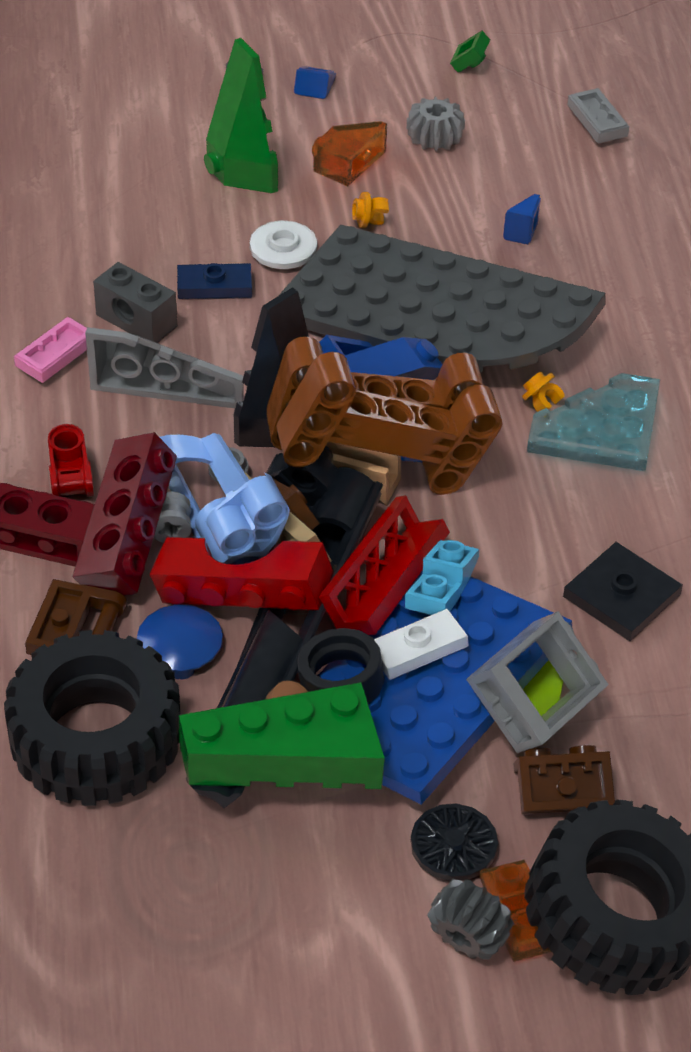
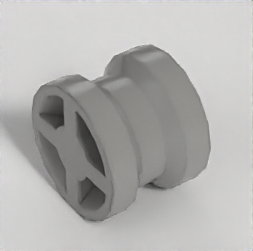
M172 491L166 493L154 538L164 543L166 537L187 538L192 530L189 518L191 504L185 495Z

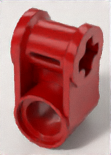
M72 424L56 426L48 434L52 495L86 494L87 497H94L90 460H87L82 430Z

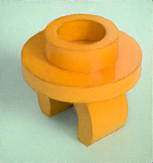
M362 192L359 198L354 199L352 218L357 220L359 228H366L369 223L373 225L384 224L383 213L389 212L388 199L383 197L371 199L369 192Z
M540 371L523 385L527 392L521 397L524 401L532 397L533 406L540 414H544L552 407L545 396H548L554 404H557L565 397L563 390L558 385L549 383L555 378L552 372L544 376Z

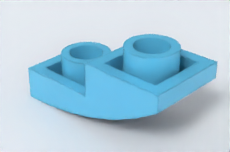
M440 540L424 557L423 574L405 593V609L429 615L448 609L450 612L470 579L479 558V549L465 546L463 543L455 540Z

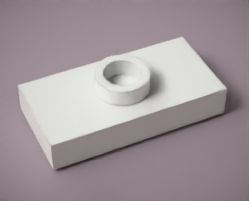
M448 609L374 639L380 647L383 671L389 680L469 646L468 635Z

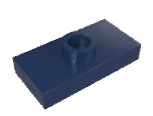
M251 263L177 265L178 299L252 297Z

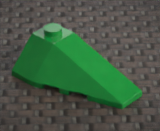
M242 38L234 40L206 137L207 154L204 155V163L208 172L214 174L224 186L275 193L278 191V160L276 151H269L266 135L273 131L271 120L266 118L264 109L261 106V101L266 99L260 57Z

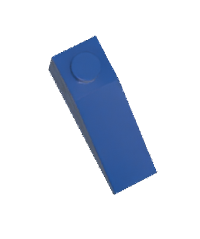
M402 337L345 355L350 372L434 380L438 377L442 366L435 346L426 339Z

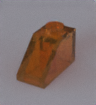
M378 121L333 126L323 136L318 137L313 144V172L348 187L386 152L387 123Z

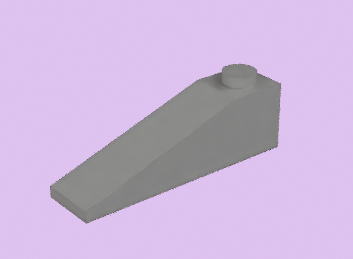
M89 327L86 329L91 390L235 408L237 402L244 401L243 376L135 334Z

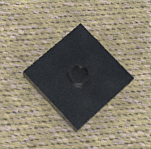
M615 542L564 587L563 597L631 641L681 595L683 584L618 542Z

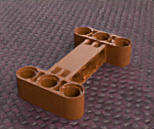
M299 337L293 339L288 343L283 354L266 411L271 443L278 450H282L276 427L278 420L311 363L316 357L323 354L322 347L315 338ZM465 352L453 354L445 359L436 380L351 372L355 390L448 410L465 388L476 384L483 385L476 358L472 354Z
M327 352L316 357L311 363L278 420L276 427L284 461L290 466L304 467L314 463L321 455L327 443L332 442L422 460L430 490L435 494L445 495L458 491L464 485L501 430L503 423L493 392L488 386L480 384L469 386L458 395L449 410L355 390L347 358L338 352Z

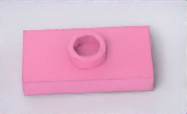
M69 317L65 318L14 356L15 366L44 383L87 350L85 334L87 328Z

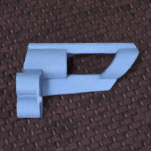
M212 433L203 438L180 434L161 436L160 438L177 455L169 488L172 492H179L189 499L191 504L189 516L192 527L191 531L195 538H205L213 559L221 563L236 565L253 562L269 554L270 549L278 541L290 512L272 476L265 473L266 476H259L249 480L220 434ZM197 461L209 464L226 497L215 499L200 510L177 463Z

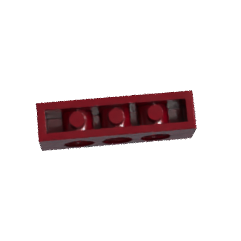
M155 432L116 439L114 441L72 576L81 585L116 591L124 596L138 593L177 459V455Z
M0 483V549L75 567L95 504L56 496L47 492L21 488L8 483Z

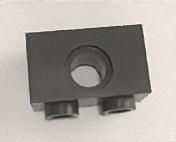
M120 262L115 263L93 281L96 315L124 331L158 343L178 326L176 292Z

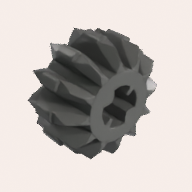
M452 879L437 894L427 915L432 923V930L442 936L444 943H449L455 948L456 952H465L470 958L474 959L479 957L489 960L493 954L498 952L500 947L504 946L514 925L510 917V909L499 902V896L489 893L485 886L482 888L476 886L471 880L462 882L461 880Z

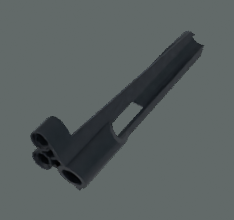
M325 446L321 455L314 463L304 467L290 466L284 461L283 453L276 454L266 473L287 487L293 484L308 502L307 507L320 523L312 531L317 535L320 542H323L325 550L332 560L330 562L334 571L332 580L360 544L380 500V491L383 484L378 481L374 482L368 476L348 467L337 468L332 463L333 454L328 446ZM321 603L319 610H309L298 634L282 621L287 609L260 607L237 667L217 708L265 700L267 694L278 683L294 681L298 673L297 657L301 648L315 635L326 609L323 603ZM190 785L198 794L214 800L222 808H226L239 798L245 786Z

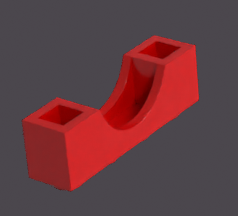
M166 537L149 575L162 603L319 610L322 603L319 595L329 584L334 571L323 542L282 541L272 552L256 561L232 565L213 559L205 538Z

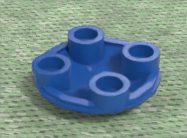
M178 604L160 608L147 616L139 626L137 639L143 642V648L145 649L150 646L160 653L162 661L167 662L175 673V679L180 680L191 677L196 669L211 662L223 648V633L219 622L209 612L191 605Z

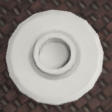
M281 220L269 222L258 227L250 239L252 256L260 264L276 269L300 267L306 264L317 250V239L314 232L307 226L294 221Z

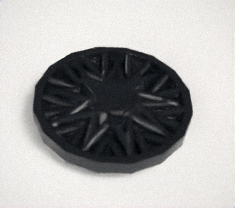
M457 803L442 804L425 811L415 822L410 837L412 855L420 867L434 877L449 881L452 879L470 880L484 873L494 862L498 848L496 829L487 816L473 807Z

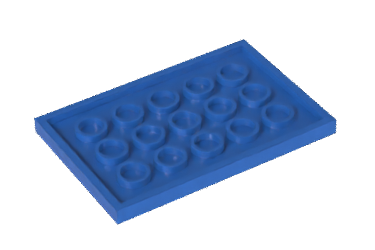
M423 570L421 571V573L419 574V576L416 578V580L413 582V584H414V583L420 578V576L423 574ZM470 576L461 596L450 611L468 635L469 646L391 680L383 671L384 684L380 694L368 704L385 757L383 786L420 805L424 803L495 722L466 679L532 622L554 612ZM404 595L378 632L369 636L376 639L431 615L405 609ZM563 617V619L572 627V620ZM535 641L508 664L507 667L521 688L524 689L546 664L548 658ZM338 660L329 663L317 676L332 681L347 680L361 673L367 666L358 661Z

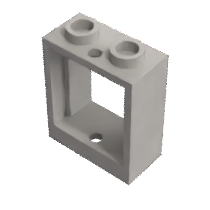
M559 611L532 622L466 679L517 753L543 745L609 685L600 673L596 662L589 657L574 635L572 627L563 619ZM535 641L570 690L542 716L507 667L508 664Z

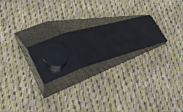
M293 287L264 304L261 308L251 346L256 351L252 369L244 373L242 383L247 386L244 401L236 403L233 414L234 443L240 447H274L271 443L266 411L283 354L288 343L293 339L309 337L299 293Z

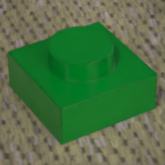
M481 30L459 44L450 62L452 67L459 73L469 66L471 68L478 66L486 57L485 51L490 38Z

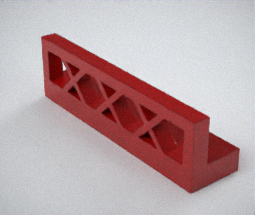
M407 496L395 497L319 595L336 629L360 630L367 635H373L378 632L423 570L424 557L440 540L444 541L449 535L450 531L444 519L420 522ZM399 515L406 526V530L402 535H398ZM381 539H385V557L383 560L379 559V541ZM362 563L366 564V582L364 585H360V566ZM342 589L347 590L345 610L337 598Z

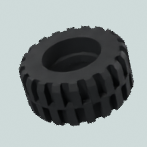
M92 630L79 631V636L68 638L66 634L55 638L53 645L47 647L44 644L31 653L32 660L25 659L15 670L16 677H13L8 683L6 689L7 700L4 702L10 750L13 760L17 762L18 771L24 779L28 781L33 780L34 788L43 794L49 795L51 792H54L56 800L70 804L73 799L81 800L83 806H96V801L108 800L109 804L123 801V795L131 793L134 797L146 790L147 782L149 780L153 783L157 782L166 773V765L169 766L174 762L178 753V744L180 743L179 715H181L178 683L175 682V673L167 662L162 661V655L150 646L144 649L143 642L129 635L126 639L119 637V633L104 630L103 635L93 634ZM90 703L114 704L131 713L116 726L95 732L75 731L57 723L70 710Z
M608 800L591 802L587 809L585 806L577 807L570 811L564 820L558 821L551 830L529 872L530 877L525 885L524 897L527 903H529L526 908L529 924L531 927H538L534 936L543 950L549 948L554 955L551 960L562 970L568 967L576 973L574 979L585 985H588L590 981L599 984V990L616 994L619 988H623L627 995L644 994L647 988L650 991H658L668 987L672 980H678L691 966V833L687 835L680 828L682 823L671 815L666 819L657 814V808L646 804L642 808L634 807L633 801L616 800L613 805H609ZM608 873L630 881L648 897L655 909L657 920H636L617 913L597 896L587 874Z

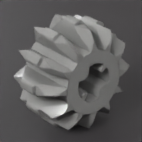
M436 96L433 100L422 98L420 103L412 104L409 117L407 118L406 129L408 130V135L411 136L412 143L421 144L422 149L430 147L434 148L435 151L438 148L450 150L452 144L455 145L460 142L465 128L464 113L460 111V105L456 103L450 104L449 98L444 100H438Z

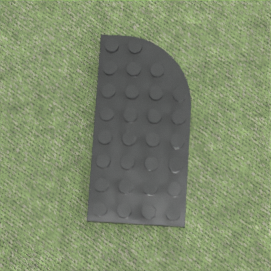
M341 224L279 294L281 295L292 287L298 291L307 330L324 335L328 334L367 341L372 346L402 337L426 339L437 349L439 353L438 359L442 364L449 356L465 352L472 354L476 358L480 372H483V366L508 364L509 369L525 367L538 363V356L554 349L560 352L564 351L583 336L606 305L605 292Z

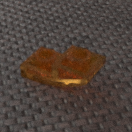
M525 860L480 870L482 886H485L486 890L492 895L499 896V902L507 906L511 911L510 917L514 925L510 930L511 934L505 946L513 962L552 952L549 948L542 949L534 936L538 927H531L527 918L526 908L529 903H527L524 896L525 885L530 877V869Z

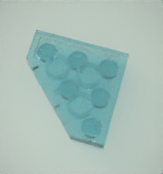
M621 373L610 378L609 384L594 391L590 387L565 399V405L552 411L545 408L534 413L527 452L645 471L660 379Z

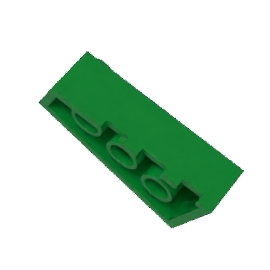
M361 682L179 715L180 750L189 785L250 786L252 781L276 783V787H294V782L323 783L322 788H342V783L365 784V789H382L385 757Z

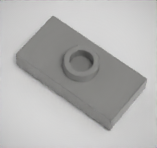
M599 88L568 95V107L597 143L628 136L630 126Z

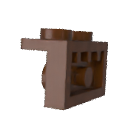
M595 745L574 746L569 748V754L553 755L551 748H532L525 750L524 756H519L513 763L514 773H518L521 814L568 812L583 806L587 809L591 802L608 800L609 805H613L615 802L610 751L597 752Z

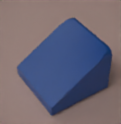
M309 66L300 67L296 72L294 93L324 99L328 96L336 78V73L332 70Z
M534 194L507 210L503 233L505 240L527 245L529 242L531 243L539 220L540 195Z

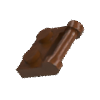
M53 579L25 642L26 654L32 655L31 653L44 644L47 647L53 645L54 639L66 634L68 638L79 636V631L82 630L91 608L101 610L93 629V634L103 635L104 630L112 631L117 617L124 613L127 599L116 591Z

